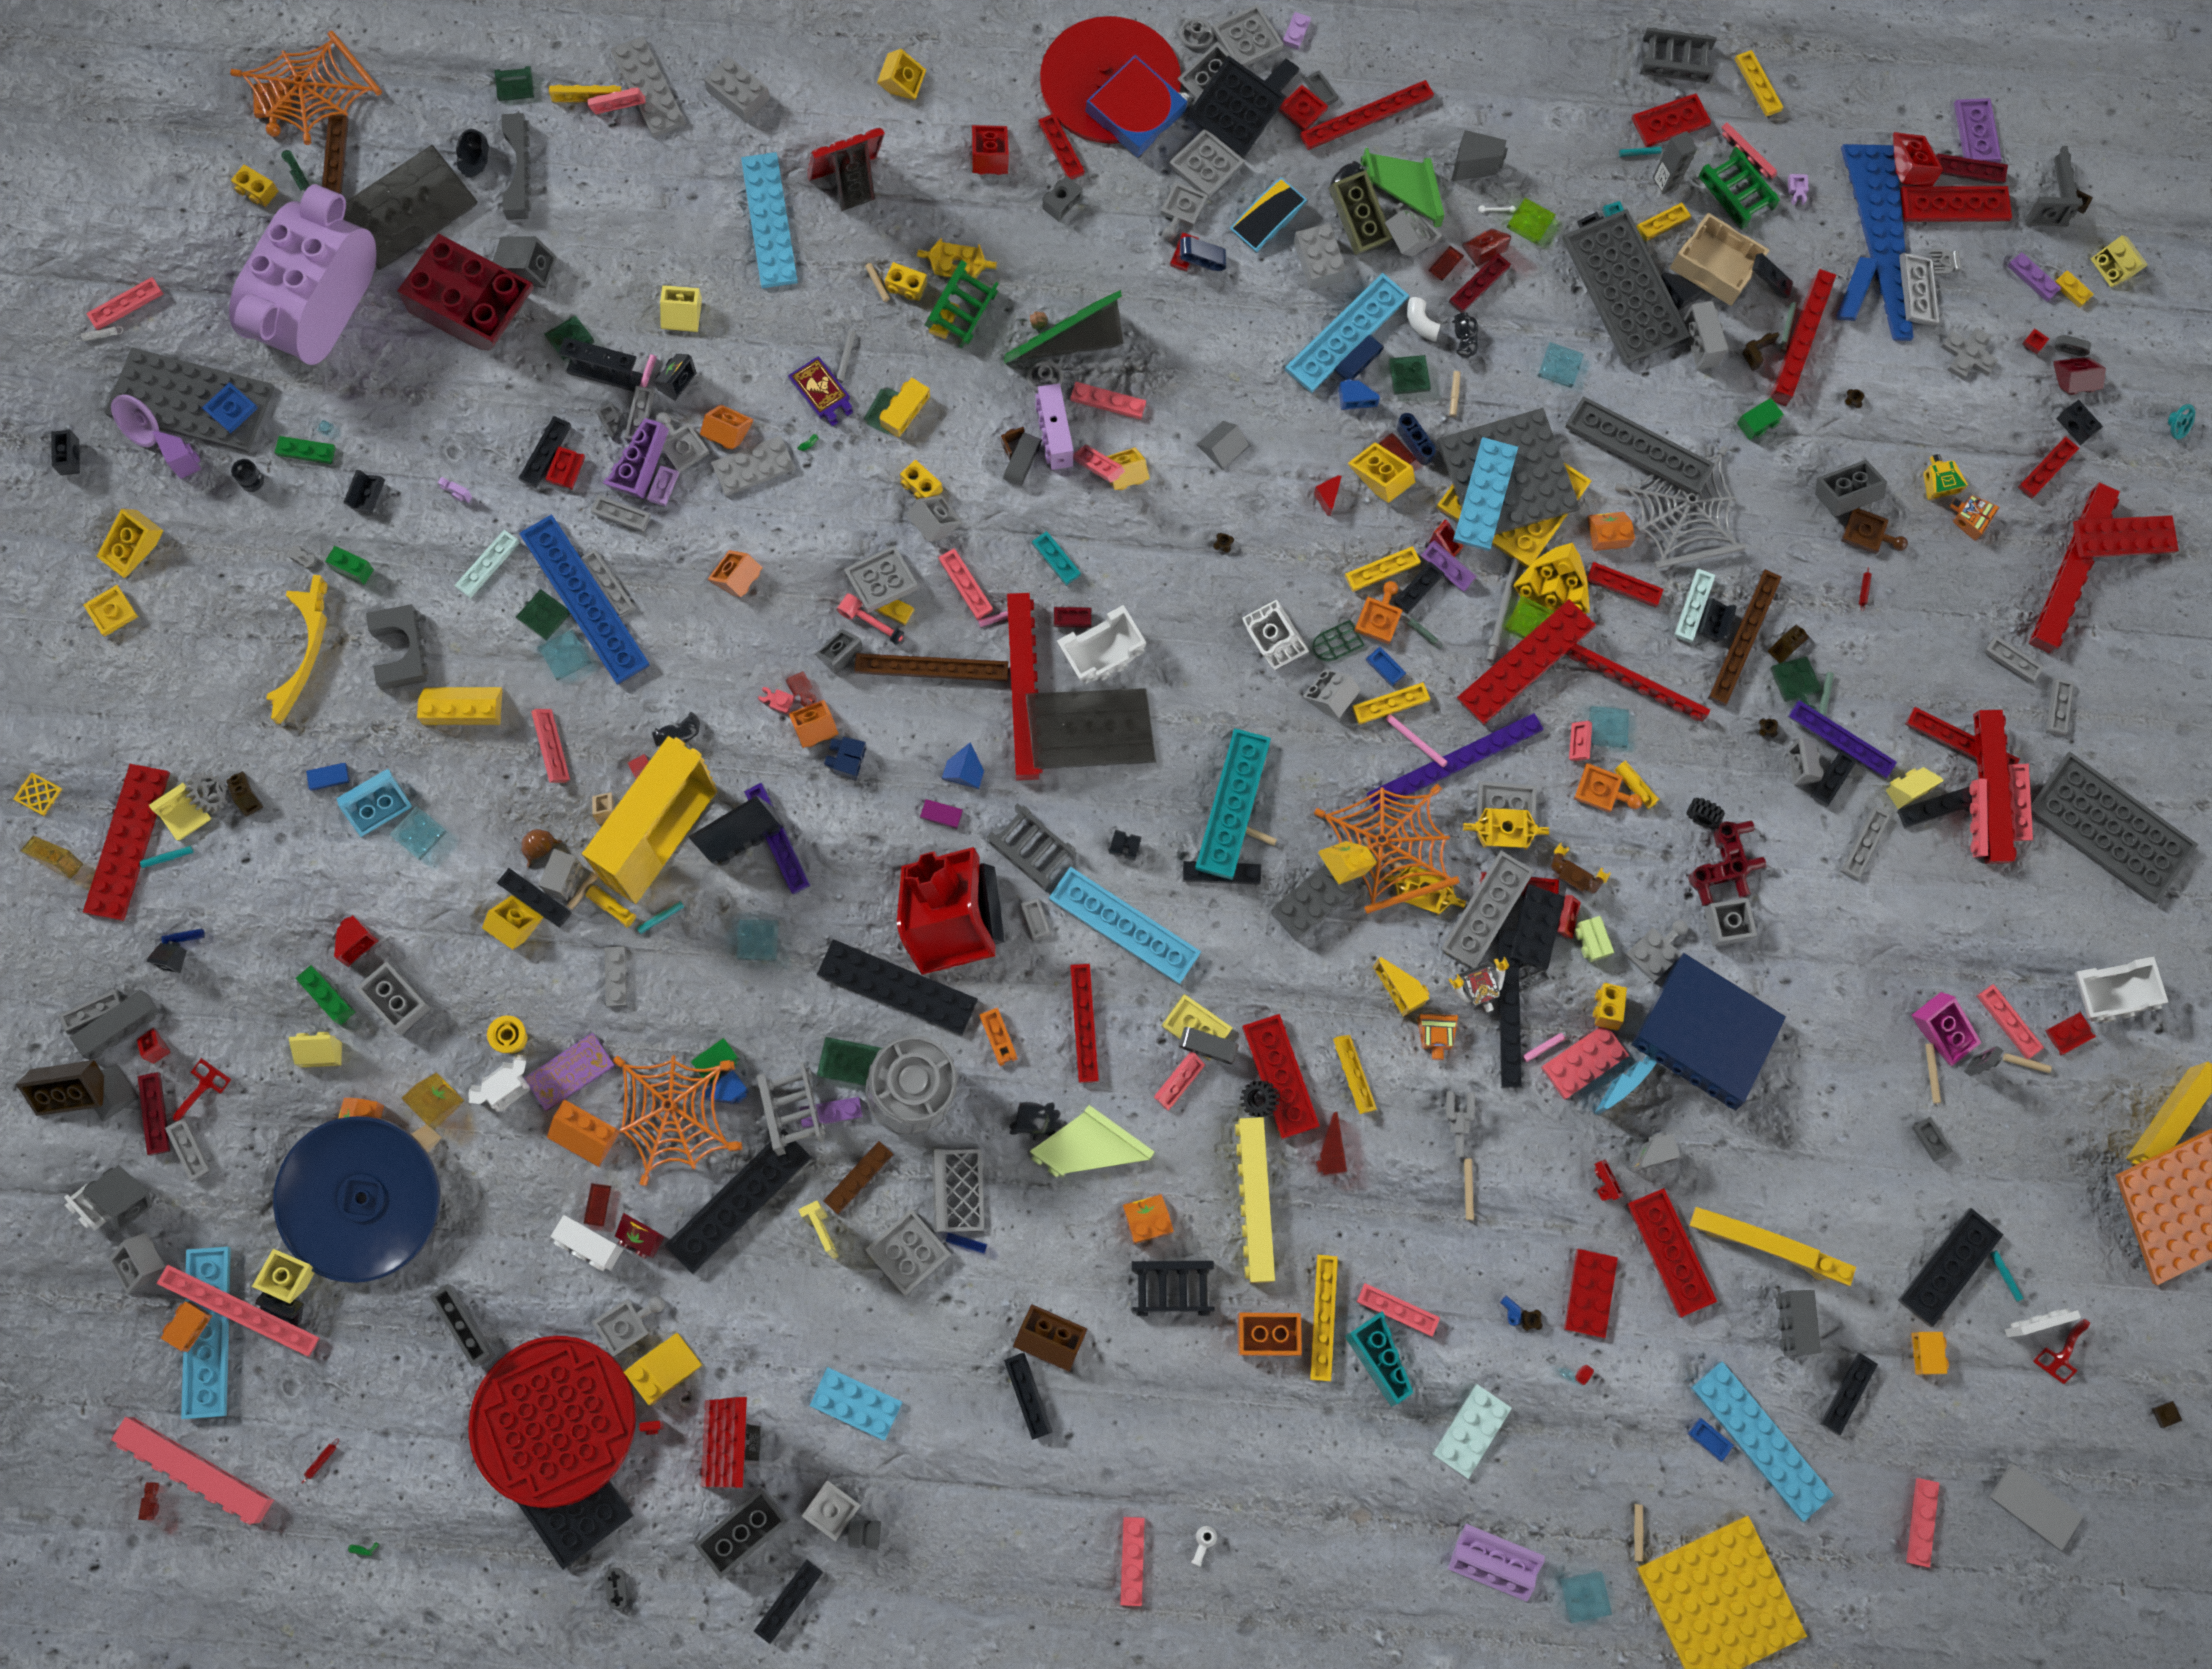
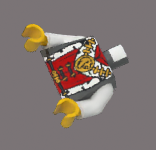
M1503 957L1504 959L1500 963L1498 959H1495L1496 967L1494 964L1487 962L1456 974V980L1454 981L1449 978L1448 981L1451 983L1455 995L1464 1002H1470L1474 1006L1480 1004L1483 1012L1492 1011L1494 1006L1491 999L1500 996L1505 970L1509 967L1506 958Z

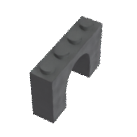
M410 604L366 613L368 631L373 637L400 633L406 635L410 642L408 652L402 659L392 663L373 666L376 685L381 690L427 682L426 675L429 674L427 663L424 662L426 649L421 642V639H424L422 628H419V622L421 621L419 610H416Z

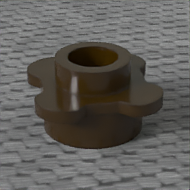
M1849 389L1846 392L1847 399L1844 401L1845 404L1861 408L1863 405L1862 400L1865 397L1864 393L1858 389Z
M1218 533L1213 548L1229 553L1234 538L1225 533Z
M1762 718L1759 720L1760 736L1768 735L1774 738L1778 735L1776 731L1778 722L1775 719Z
M1536 1309L1531 1312L1524 1310L1521 1313L1524 1321L1522 1325L1524 1330H1540L1543 1327L1539 1310Z

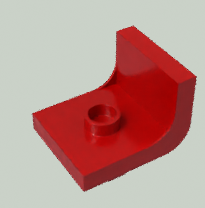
M974 847L937 856L935 851L920 855L917 862L901 866L897 928L903 946L921 975L995 957L996 944L982 921L978 907L980 857Z

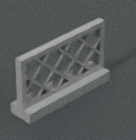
M934 1149L932 1151L934 1233L984 1231L981 1149ZM968 1154H977V1163L971 1168L963 1159ZM945 1155H954L959 1162L951 1168L946 1164ZM960 1163L970 1170L963 1178L954 1171ZM971 1172L978 1180V1183L973 1188L964 1181ZM950 1173L960 1180L953 1189L946 1183V1178ZM961 1183L970 1190L964 1198L954 1191ZM951 1193L960 1200V1203L954 1209L947 1204V1198ZM971 1193L978 1198V1204L974 1208L965 1201ZM962 1203L971 1211L964 1219L955 1212ZM953 1213L961 1223L957 1227L948 1228V1218ZM972 1213L979 1218V1227H971L966 1222Z

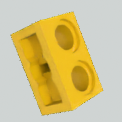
M245 164L231 179L235 187L234 190L241 196L246 195L256 205L261 204L266 207L279 192L272 180Z
M893 262L884 280L885 288L892 294H900L909 300L920 301L927 286V274Z
M916 459L900 473V484L904 489L912 491L916 500L938 496L943 491L942 483ZM911 476H917L914 480L909 479ZM924 488H930V489H931V490L928 491V492L922 491Z
M1603 983L1601 988L1596 990L1595 1000L1597 1001V1006L1593 1010L1595 1026L1619 1030L1624 1021L1626 987Z

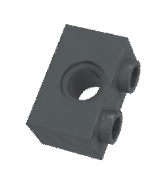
M1065 176L1062 180L1057 181L1051 192H1047L1043 196V210L1059 222L1082 199L1083 188L1068 176Z

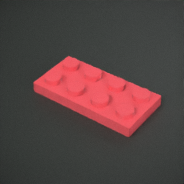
M1599 1027L1541 1068L1565 1100L1628 1057L1629 1054L1610 1029Z

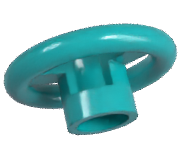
M2185 404L2177 412L2170 414L2168 425L2171 426L2170 432L2174 439L2184 438L2191 430L2196 416L2193 405ZM2185 410H2189L2186 415L2182 414Z

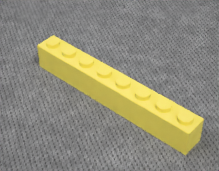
M1264 1117L1240 1118L1238 1124H1235V1136H1239V1144H1236V1154L1240 1156L1241 1164H1238L1237 1169L1238 1176H1242V1184H1239V1196L1243 1197L1244 1204L1240 1205V1214L1245 1219V1225H1242V1238L1246 1237V1246H1243V1257L1247 1258L1248 1266H1244L1245 1279H1249V1284L1269 1283L1275 1281Z

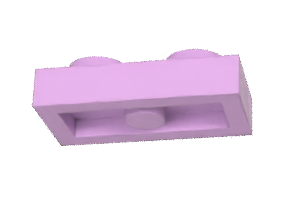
M1294 12L1284 36L1283 44L1299 50L1311 17Z
M660 465L647 500L666 507L679 472Z

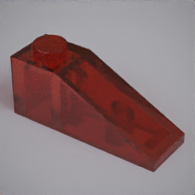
M1333 1112L1330 1117L1318 1160L1316 1161L1317 1173H1321V1177L1347 1173L1338 1112Z

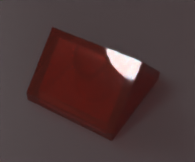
M1491 228L1463 243L1462 246L1475 266L1478 267L1491 260L1497 253L1502 254L1506 252L1511 241V235Z

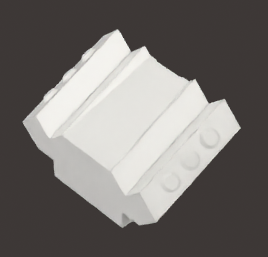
M1278 600L1242 618L1252 639L1274 670L1309 652L1307 645L1291 623L1289 616Z
M514 1054L513 1063L503 1062L500 1068L487 1077H482L481 1086L471 1085L468 1094L469 1103L481 1104L487 1101L490 1107L498 1112L504 1110L529 1092L530 1086L522 1076L526 1065V1055Z

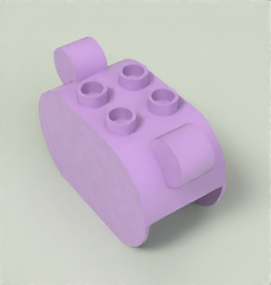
M313 184L304 192L301 202H289L277 211L234 284L230 298L229 317L231 326L236 334L247 339L253 338L294 355L309 365L321 362L330 353L368 288L376 264V244L371 232L343 220L346 209L344 196Z

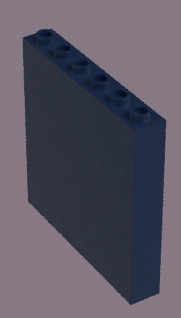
M1683 952L1674 963L1631 1045L1654 1059L1657 1063L1667 1067L1676 1075L1686 1079L1692 1085L1697 1086L1709 1096L1716 1098L1728 1108L1736 1111L1745 1103L1786 1016Z

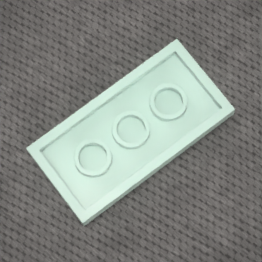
M1475 1384L1432 1455L1466 1479H1469L1512 1408Z

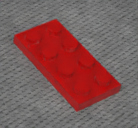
M1697 93L1633 114L1631 118L1645 147L1665 142L1686 131L1688 133L1697 131L1711 124V120Z
M1576 1249L1564 1330L1603 1339L1606 1338L1618 1257Z

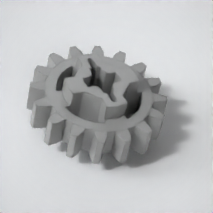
M204 771L199 774L196 773L187 781L188 786L185 788L189 792L186 798L192 799L189 804H196V810L202 808L203 813L210 811L213 814L216 811H220L228 804L226 799L230 797V794L226 793L229 788L223 785L226 781H220V775L214 777L211 771L207 774Z

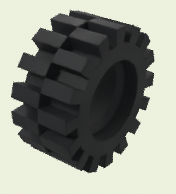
M1696 797L1693 798L1686 815L1700 826L1704 825L1705 828L1717 829L1725 816V811L1720 806H1716V803H1711L1710 800L1706 801L1704 798Z
M1252 1081L1245 1086L1246 1090L1241 1092L1244 1094V1096H1240V1100H1244L1241 1106L1246 1107L1244 1111L1246 1113L1250 1112V1116L1266 1117L1272 1115V1111L1277 1110L1275 1105H1279L1280 1102L1276 1101V1098H1280L1279 1094H1275L1278 1091L1277 1088H1272L1274 1085L1268 1083V1081ZM1258 1091L1265 1094L1266 1101L1262 1107L1257 1106L1254 1100V1096Z

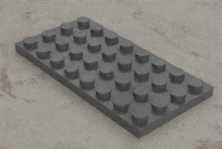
M1628 209L1563 235L1562 240L1624 366L1687 340L1690 337Z
M132 347L104 413L109 417H113L111 411L113 399L119 395H129L142 401L152 411L157 420L159 430L249 453L275 387L271 383ZM229 382L258 407L231 434L202 409Z
M2070 751L2066 753L2031 802L2032 815L2154 904L2159 902L2199 845Z

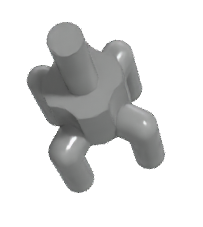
M1447 1091L1446 1118L1450 1120V1132L1456 1133L1455 1157H1463L1464 1133H1470V1121H1473L1475 1118V1093L1467 1092L1466 1109L1455 1108V1092Z

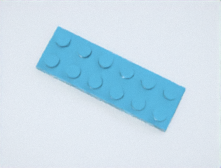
M1482 437L1453 542L1490 551L1517 454V446Z

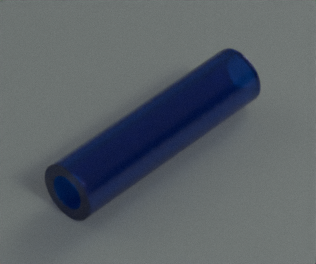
M203 928L162 935L161 941L164 944H168V941L179 943L205 938V932Z
M948 1232L946 1238L947 1243L985 1254L987 1248L985 1243Z

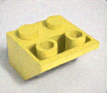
M2123 235L2090 258L2110 287L2129 279L2148 265L2130 239Z
M662 285L660 299L661 329L698 332L702 296L699 288Z
M317 1032L315 1036H309L308 1033H297L296 1037H289V1044L296 1066L300 1068L341 1066L342 1042L336 1039L335 1036L329 1035V1032Z

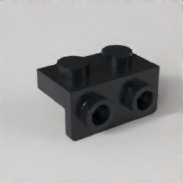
M356 470L345 496L344 504L356 512L372 513L385 479L381 476L366 475L361 470Z
M1714 598L1708 599L1698 633L1713 642L1726 640L1730 634L1737 606L1734 604L1726 606Z
M264 1292L256 1299L255 1304L260 1306L261 1310L295 1326H298L302 1321L304 1307L302 1302L293 1300L289 1304Z

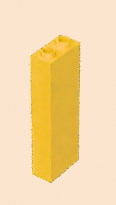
M2209 1061L2190 1067L2127 1156L2126 1159L2131 1162L2132 1167L2177 1144L2212 1093V1064Z

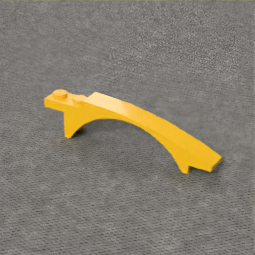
M313 575L310 592H286V597L300 609L305 618L308 630V646L303 662L296 673L281 687L267 693L266 699L272 701L271 704L273 705L271 719L276 724H281L293 707L307 682L320 649L327 622V617L322 613L324 610L323 597L328 589L327 583L321 575Z
M1699 1207L1694 1209L1689 1226L1705 1232L1708 1236L1737 1242L1775 1255L1802 1268L1817 1280L1830 1279L1847 1287L1851 1286L1856 1266L1823 1254L1818 1249L1754 1225Z

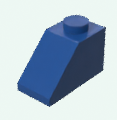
M1347 379L1340 382L1338 392L1341 410L1378 406L1380 396L1359 380Z
M734 1070L716 1082L714 1102L734 1104L735 1102L740 1103L747 1098L746 1094L749 1091ZM713 1085L705 1090L704 1100L711 1101Z

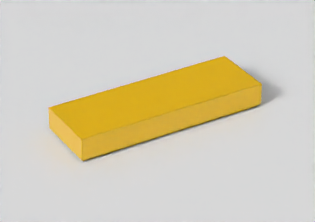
M1681 202L1638 224L1636 227L1646 242L1690 220L1692 216Z

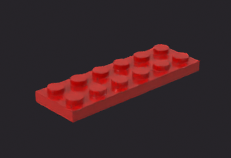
M1902 186L1900 189L1904 222H2009L2012 219L2008 186Z
M2173 515L2086 519L2073 522L2079 558L2166 554L2179 551Z
M1280 1013L1243 1025L1242 1029L1260 1080L1272 1083L1274 1085L1272 1088H1277L1278 1090L1275 1094L1280 1096V1098H1276V1101H1280L1279 1105H1275L1277 1110L1272 1112L1281 1140L1320 1127Z
M1665 1188L1627 1203L1626 1205L1678 1317L1681 1318L1718 1302Z

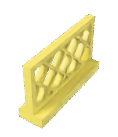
M818 1200L798 1209L801 1217L809 1225H814L823 1247L832 1259L839 1257L822 1221L828 1215Z

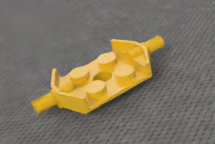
M940 238L931 250L924 251L918 249L917 257L928 259L934 275L952 276L957 267L952 264L954 260L966 262L967 266L964 270L975 279L985 268L996 270L997 262L986 261L980 244L976 248L945 243Z
M1485 808L1478 822H1475V824L1463 823V831L1476 832L1483 848L1497 846L1517 847L1527 850L1535 835H1549V827H1538L1528 810ZM1502 824H1511L1512 831H1505L1502 828Z
M1408 867L1399 875L1394 876L1391 874L1384 880L1391 882L1404 875L1432 871L1420 867ZM1432 875L1405 878L1394 883L1396 896L1419 889L1422 884L1431 885L1446 879L1441 876ZM1453 886L1404 901L1405 903L1434 912L1436 916H1439L1450 905H1456L1464 909L1466 900L1456 897Z

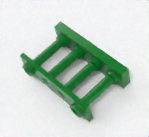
M1735 147L1729 156L1730 160L1715 169L1708 163L1702 168L1698 177L1742 230L1747 227L1753 213L1766 205L1773 211L1780 199L1777 193L1768 186L1746 159L1745 154L1738 147ZM1735 165L1741 173L1727 182H1723L1718 175ZM1746 178L1751 187L1738 195H1734L1729 188ZM1757 192L1763 200L1745 209L1740 201Z
M963 260L956 267L924 324L929 329L933 324H939L962 339L958 346L960 348L965 343L969 345L974 336L971 333L990 299L994 300L999 292L996 290L999 285L998 282H995L992 288L967 274V271L964 270L967 263ZM958 280H964L987 294L984 302H980L959 289V286L956 285ZM950 294L953 296L954 294L979 309L975 318L951 304L948 299ZM947 309L970 323L971 325L967 332L943 319L942 315L939 314L941 310Z

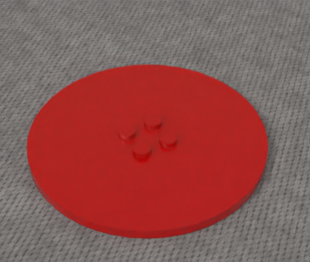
M1117 16L1086 19L1064 30L1047 49L1040 70L1041 94L1049 112L1055 114L1060 125L1071 133L1093 142L1106 144L1120 143L1110 131L1104 129L1085 112L1086 101L1134 55L1142 60L1174 90L1180 93L1181 82L1178 78L1181 76L1178 59L1168 42L1155 30L1141 22Z
M547 1336L523 1343L505 1354L493 1365L476 1391L468 1423L469 1443L475 1463L482 1476L496 1491L517 1503L538 1508H554L581 1501L602 1488L623 1464L630 1450L636 1428L635 1396L630 1381L618 1362L605 1350L589 1341L570 1336Z

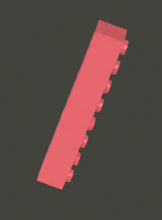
M125 1417L111 1439L117 1443L116 1447L125 1452L129 1450L135 1453L133 1457L137 1460L150 1462L154 1470L161 1473L163 1471L170 1474L169 1478L178 1483L184 1482L187 1484L186 1488L194 1493L201 1492L206 1495L204 1499L213 1504L218 1502L223 1505L222 1509L230 1514L235 1512L241 1516L240 1520L246 1524L260 1523L274 1501L273 1498L135 1417Z

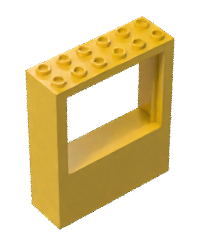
M668 736L582 852L583 857L603 884L635 905L718 792L715 787L716 783L712 780L713 777L710 776V771L707 770V765L704 763L705 760L701 757L702 754L694 748L690 750L685 747V743L677 737L672 739Z

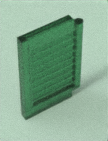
M888 387L886 390L880 389L864 417V420L868 421V426L889 435V431L880 426L879 416L884 409L887 410L891 399L895 395L897 396L898 392Z

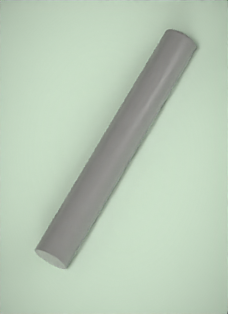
M853 330L848 331L836 378L840 383L844 381L856 334Z

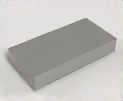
M1036 898L1020 903L1032 941L1050 936L1051 931L1040 899Z

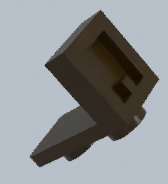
M1779 332L1768 333L1757 341L1755 339L1751 340L1745 345L1746 347L1742 355L1752 371L1759 369L1764 361L1759 349L1775 343L1780 336Z
M1796 624L1767 652L1782 664L1810 637L1803 628Z
M244 771L234 774L226 780L234 803L245 817L263 808L262 802L252 791Z

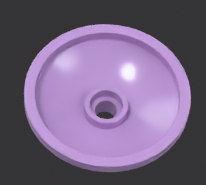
M119 395L114 398L111 404V411L122 433L129 440L142 447H151L156 444L157 441L152 432L159 431V426L152 411L135 397Z

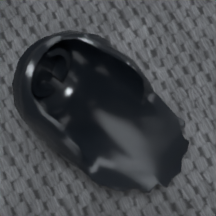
M470 128L463 131L458 138L456 146L457 168L466 178L477 176L484 171L487 165L489 144L482 132Z

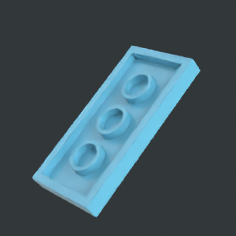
M827 1367L809 1406L885 1441L903 1402Z

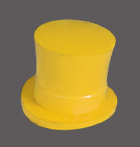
M514 1016L498 1017L487 1029V1040L490 1046L497 1052L518 1053L527 1044L528 1037L525 1026L521 1020Z

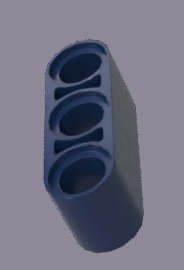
M1184 237L1180 240L1181 260L1213 271H1223L1226 269L1225 248L1193 237Z
M1368 335L1338 364L1335 371L1345 380H1354L1382 352L1384 346L1373 336Z
M1403 413L1397 424L1398 433L1420 464H1430L1436 452L1435 445L1415 416L1411 413ZM1403 422L1408 423L1410 426H1405ZM1412 437H1417L1420 440L1416 441ZM1423 452H1428L1430 455H1424Z

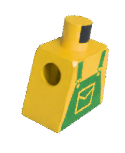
M1940 454L1929 458L1931 465L1923 473L1928 500L1962 493L1968 484L1955 461L1943 462Z

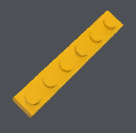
M1316 1256L1310 1380L1331 1382L1338 1256Z

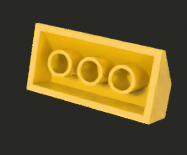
M424 687L418 699L417 719L422 725H500L503 688Z

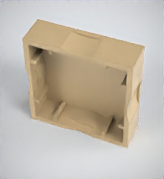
M1707 213L1693 236L1687 240L1669 269L1732 306L1755 274L1752 271L1756 254L1763 253L1766 256L1770 250L1753 239L1740 234L1710 213Z

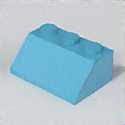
M389 768L336 798L339 808L360 837L412 807Z

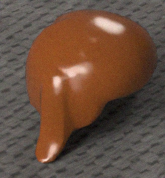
M534 829L528 832L521 842V851L528 861L527 867L530 866L532 860L546 855L552 849L554 843H562L563 841L556 840L550 832Z

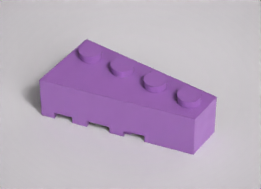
M644 418L631 438V443L627 448L625 447L622 457L617 464H614L611 469L613 471L608 478H605L603 484L610 489L644 499L669 429L660 422Z

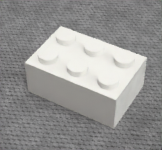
M565 1215L562 1216L550 1236L555 1239V1245L567 1251L570 1248L573 1249L571 1254L584 1261L590 1259L589 1264L601 1271H604L605 1268L611 1271L623 1251V1248Z

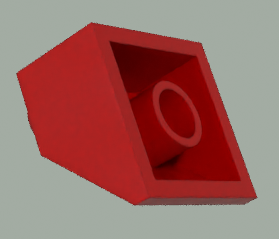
M352 915L345 918L337 928L334 957L349 967L379 940L360 920Z

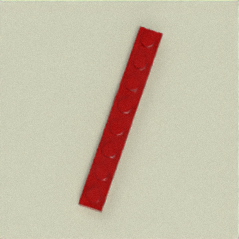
M1424 80L1300 133V137L1307 150H1311L1433 98L1434 93L1428 82Z
M1579 644L1573 646L1566 653L1570 659L1577 662L1580 661L1586 664L1588 668L1602 672L1608 678L1617 679L1624 686L1633 687L1642 695H1649L1655 698L1657 702L1671 706L1677 712L1690 715V718L1695 721L1703 722L1710 713L1711 709Z

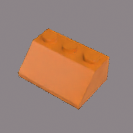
M564 1099L552 1119L547 1138L600 1167L620 1131Z

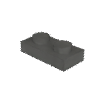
M1931 1117L1912 1127L1933 1162L1953 1152Z

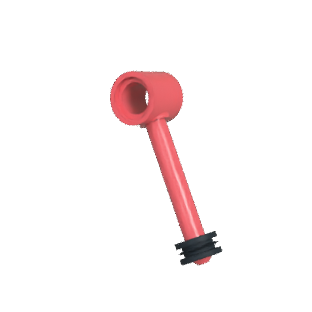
M847 593L836 608L838 613L849 620L858 616L890 636L889 641L895 645L903 639V631L898 628L894 631L861 610L862 602L852 594Z

